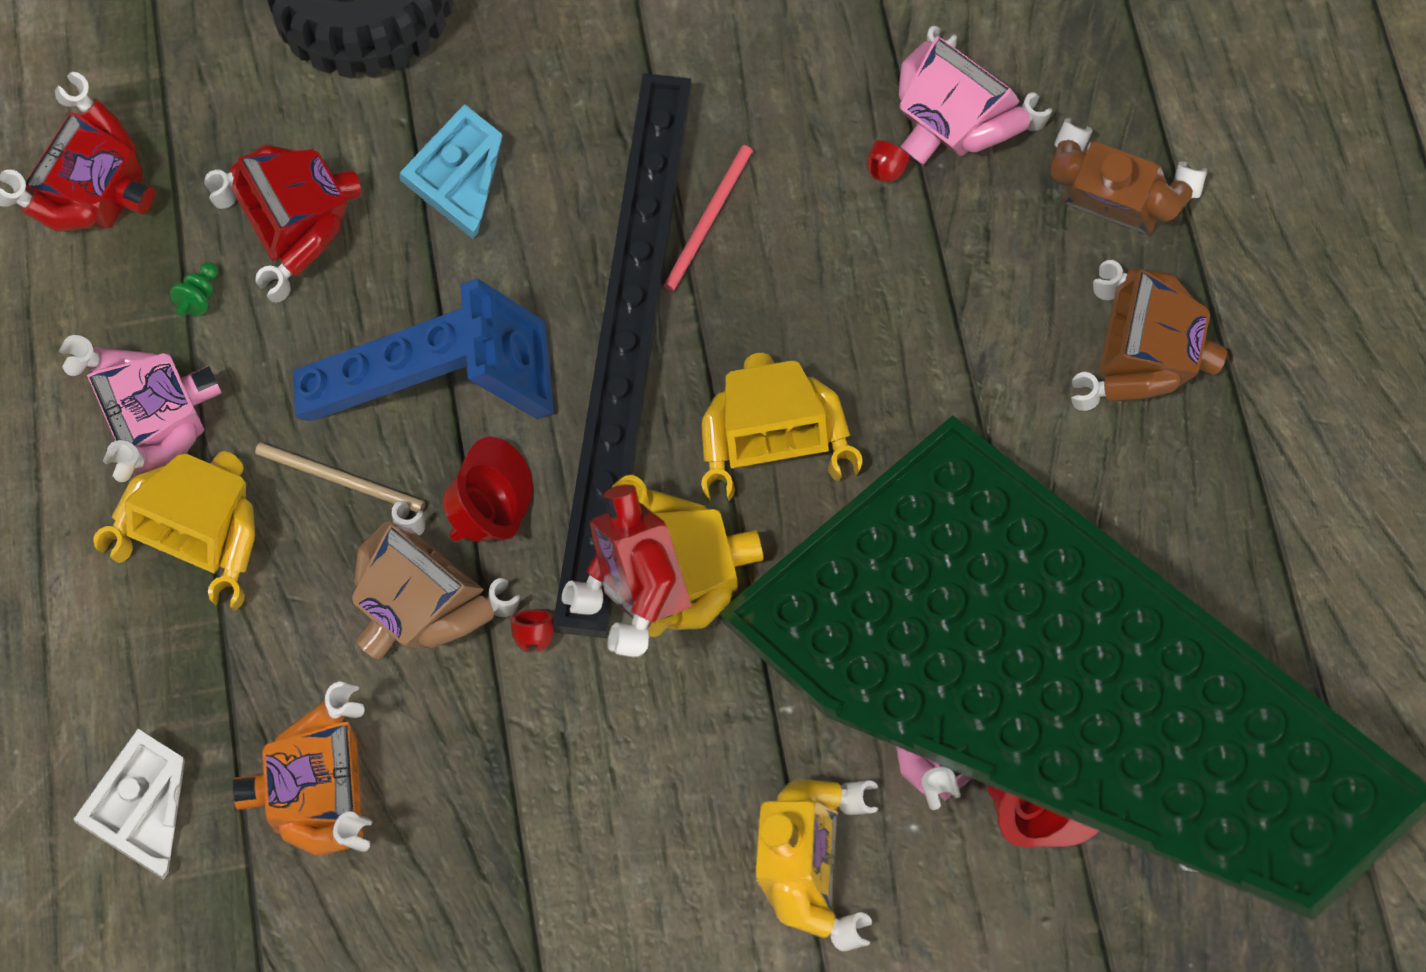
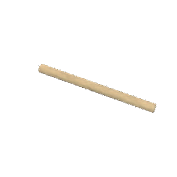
M261 442L258 443L255 449L256 455L393 504L398 501L408 502L409 510L415 512L424 510L425 501Z

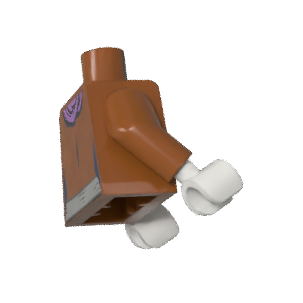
M1065 119L1054 143L1057 148L1050 168L1053 179L1057 183L1067 186L1061 200L1062 204L1151 236L1157 220L1170 221L1174 219L1191 198H1199L1201 196L1208 169L1194 170L1187 167V162H1179L1174 182L1168 185L1161 167L1156 163L1091 141L1085 149L1093 131L1092 128L1087 126L1086 129H1081L1071 124V119Z
M1106 260L1099 266V276L1103 279L1111 280L1095 279L1093 281L1094 294L1102 300L1114 299L1098 372L1106 377L1105 381H1098L1094 375L1088 372H1081L1074 376L1072 379L1074 388L1088 387L1092 389V392L1088 395L1071 397L1072 405L1076 409L1082 411L1091 410L1097 406L1100 397H1106L1109 402L1139 400L1172 393L1177 387L1195 377L1199 370L1213 376L1220 372L1227 357V349L1224 346L1206 340L1210 313L1207 307L1194 300L1175 275L1142 269H1130L1128 273H1123L1121 265L1114 260Z

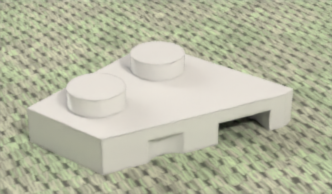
M137 729L73 820L88 832L164 880L170 866L185 764L184 758Z

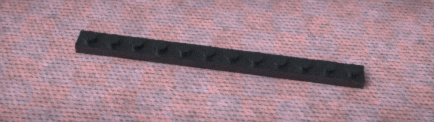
M647 73L642 75L554 614L553 628L555 633L607 638L613 600L605 594L603 585L601 586L603 592L601 609L597 613L590 615L570 612L571 605L563 603L562 593L568 581L587 582L590 574L586 570L596 556L590 523L595 517L608 513L603 494L621 478L633 474L692 93V78Z

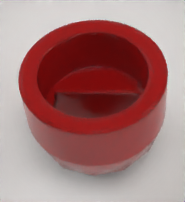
M876 140L868 154L866 166L873 179L890 183L897 180L904 173L910 161V156L903 149L892 143Z
M530 609L517 612L511 616V634L516 646L523 652H529L530 645H537L538 652L543 651L550 645L554 636L553 614L551 612Z

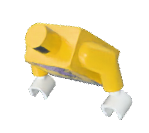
M809 779L794 780L788 783L778 794L777 801L762 802L756 863L757 882L774 908L776 917L781 923L822 938L830 935L832 943L840 951L867 946L870 942L860 938L856 931L858 928L872 925V920L866 913L859 912L836 919L834 912H832L838 812L835 809L840 807L842 812L847 815L875 813L878 807H867L865 805L863 791L878 789V785L871 780L844 783L842 786L838 782Z

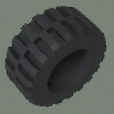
M267 0L277 32L283 42L289 44L294 55L301 61H308L310 59L315 69L330 73L331 69L334 68L337 69L339 76L355 77L356 72H367L368 77L382 75L381 69L393 66L397 70L409 64L408 57L415 54L417 57H420L431 47L429 38L437 39L440 37L446 27L445 18L451 14L453 0H361L355 2L336 0Z

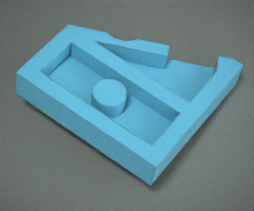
M464 104L400 172V181L469 237L474 239L478 234L502 144V133Z

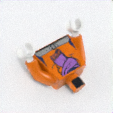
M343 682L333 683L326 692L325 701L278 734L275 742L263 746V774L235 777L233 779V796L237 810L265 807L267 822L275 833L280 834L283 841L317 857L343 851L349 847L365 852L370 847L369 841L359 838L364 837L363 826L371 825L372 820L362 816L357 737L349 722H342L345 716L352 718L361 717L365 709L363 704L348 703L350 695L358 691L359 686Z

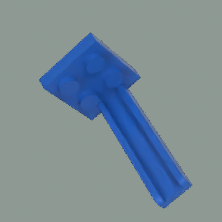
M478 278L460 285L461 309L294 369L295 416L304 421L317 420L466 366L468 380L530 416L539 419L554 413L546 321Z

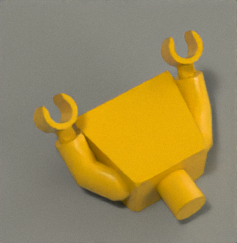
M755 353L750 355L744 361V369L731 371L726 375L725 391L716 394L702 418L703 461L709 462V471L703 476L701 485L704 495L709 502H711L709 488L713 482L718 480L727 483L728 501L734 496L735 488L732 478L725 471L724 461L729 460L731 468L827 452L829 451L828 443L831 442L834 453L829 461L828 470L834 480L840 481L842 477L841 469L837 464L838 459L845 458L851 461L856 476L861 469L863 462L861 453L855 447L849 446L846 437L851 435L839 396L816 378L807 377L801 365L795 361L774 364L769 354Z
M226 451L219 452L210 463L188 454H179L165 466H160L134 476L112 514V518L115 520L113 526H105L95 533L93 538L95 548L104 554L108 550L110 543L117 539L110 558L116 563H122L132 553L133 544L130 538H133L214 574L220 566L224 568L223 575L211 582L208 587L209 598L216 606L221 590L226 587H233L234 595L231 598L230 608L233 611L239 609L244 602L245 594L237 581L239 573L246 572L255 539L254 508L246 500V482L240 477L244 470L243 464L235 455Z
M624 476L612 487L624 484L634 485L639 502L665 522L691 603L690 608L659 619L655 624L651 623L647 628L649 636L656 638L666 628L670 630L706 628L730 603L731 598L738 594L735 567L763 561V553L757 530L726 536L719 510H708L704 505L646 489L644 482L637 476Z

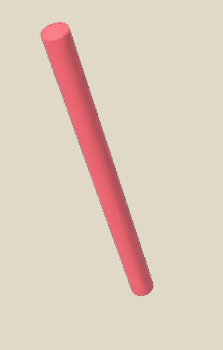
M746 145L741 146L663 285L665 289L671 292L675 291L753 151L750 147Z

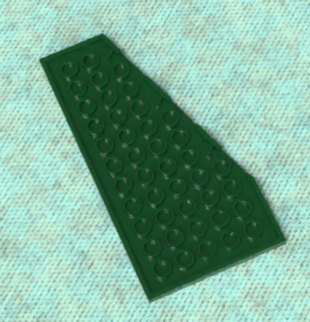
M953 415L719 613L723 623L827 718L1310 920L1317 918L1426 815V782Z

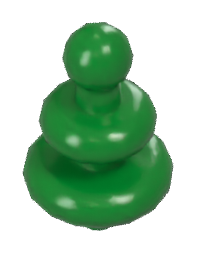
M203 263L200 266V274L189 273L184 277L183 282L176 283L170 288V298L177 307L175 312L179 316H184L185 314L202 316L208 311L209 302L207 299L214 293L210 280L215 279L218 275V268L214 263Z

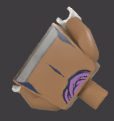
M406 501L396 502L392 508L393 522H384L357 550L354 578L356 589L352 595V602L371 620L355 642L364 652L378 660L384 657L396 640L405 647L435 648L466 636L492 620L494 615L499 617L513 615L517 611L520 601V595L514 596L509 601H501L496 597V595L504 592L508 587V580L498 578L491 583L487 598L479 596L484 589L420 537L425 530L424 512L420 510L414 518L404 520L409 514V506Z

